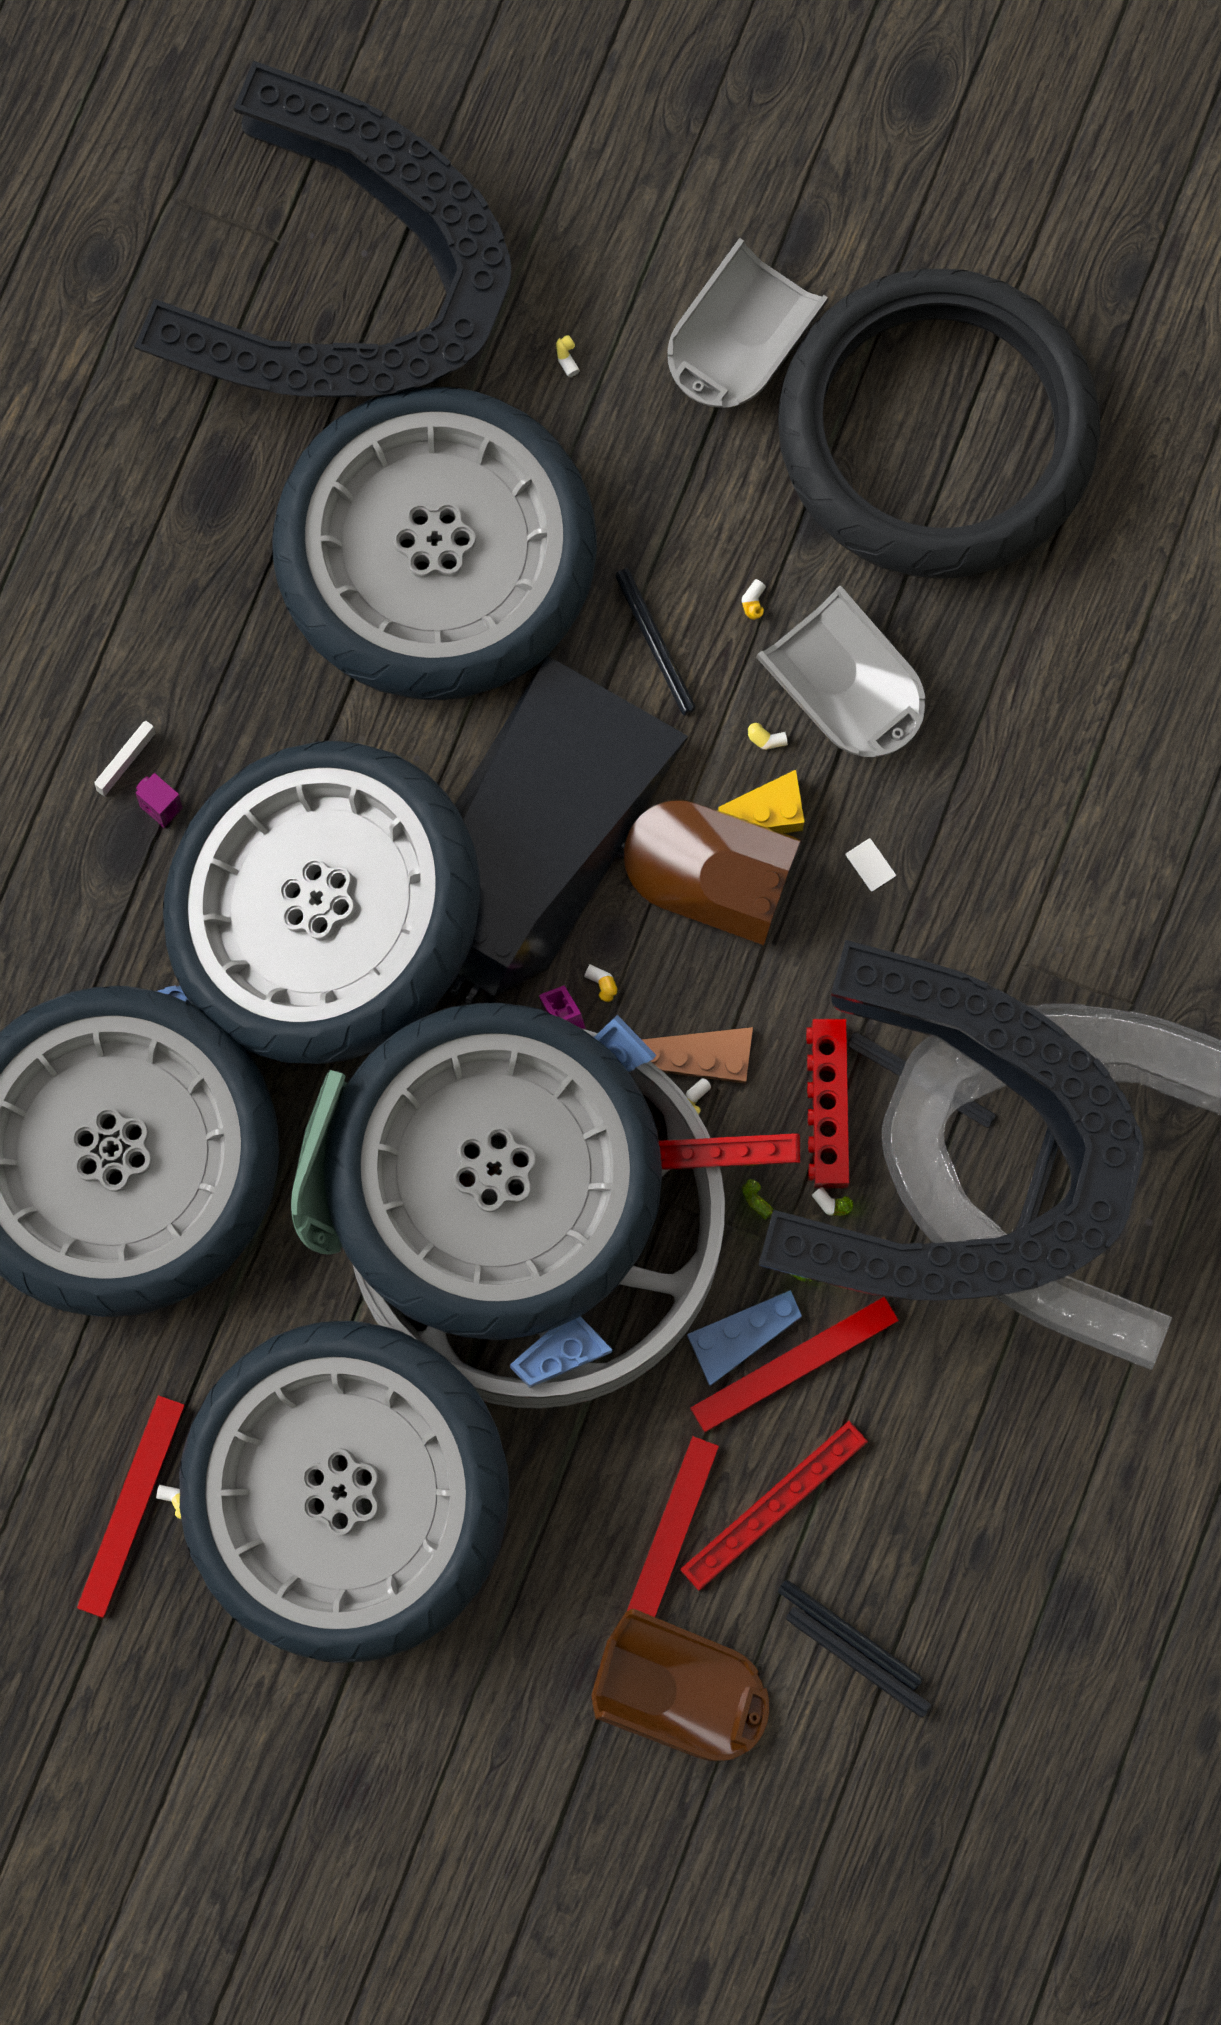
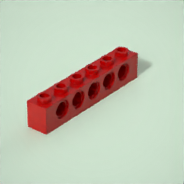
M813 1019L811 1027L806 1029L807 1044H812V1055H807V1071H812V1082H807V1098H813V1109H808V1126H813V1136H808V1153H813L814 1164H809V1181H814V1188H848L846 1019ZM824 1043L830 1044L834 1048V1052L830 1055H824L820 1052L819 1046ZM822 1071H830L835 1079L831 1082H824L820 1079L819 1074ZM830 1098L834 1101L835 1107L829 1110L824 1109L820 1105V1100ZM824 1125H830L835 1129V1135L825 1137L822 1135L820 1128ZM830 1152L835 1156L836 1161L833 1164H825L820 1156L823 1153Z

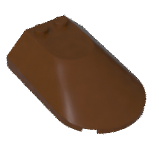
M672 800L648 809L635 821L625 842L624 862L632 885L650 903L765 945L775 910L801 840L699 803L686 800Z
M636 1609L625 1612L609 1637L591 1694L595 1719L707 1761L734 1759L751 1750L757 1744L767 1725L769 1698L767 1689L763 1688L757 1674L759 1671L745 1656L733 1649Z

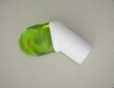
M823 1187L812 1194L815 1201L828 1215H848L854 1206L852 1199L846 1196L843 1199H832Z

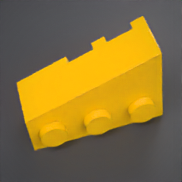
M796 770L718 807V811L781 833L803 831L804 817Z

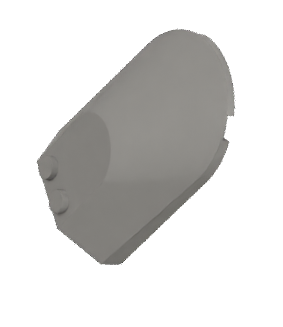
M739 238L671 334L668 345V364L674 381L691 399L711 407H733L751 400L769 383L828 303V297L825 295L821 297L805 291L762 262L746 246L744 240Z
M841 586L836 588L813 613L768 649L761 651L756 656L821 731L836 746L848 753L862 757H879L891 754L901 749L914 737L923 721L925 693L918 675Z

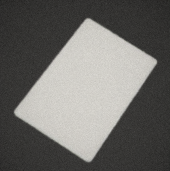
M870 838L846 853L847 858L871 891H874L896 876Z

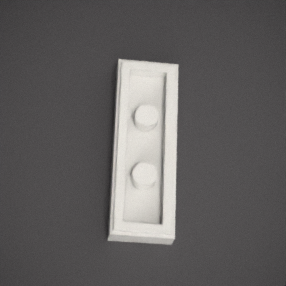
M144 721L94 782L96 790L104 797L156 734L154 726L149 722Z

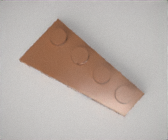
M753 1027L642 1040L657 1055L651 1062L664 1073L746 1083Z

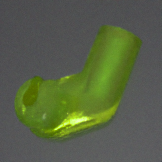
M749 1179L746 1185L743 1184L741 1192L749 1206L766 1219L772 1214L774 1208L757 1194L761 1189V1185L754 1179Z

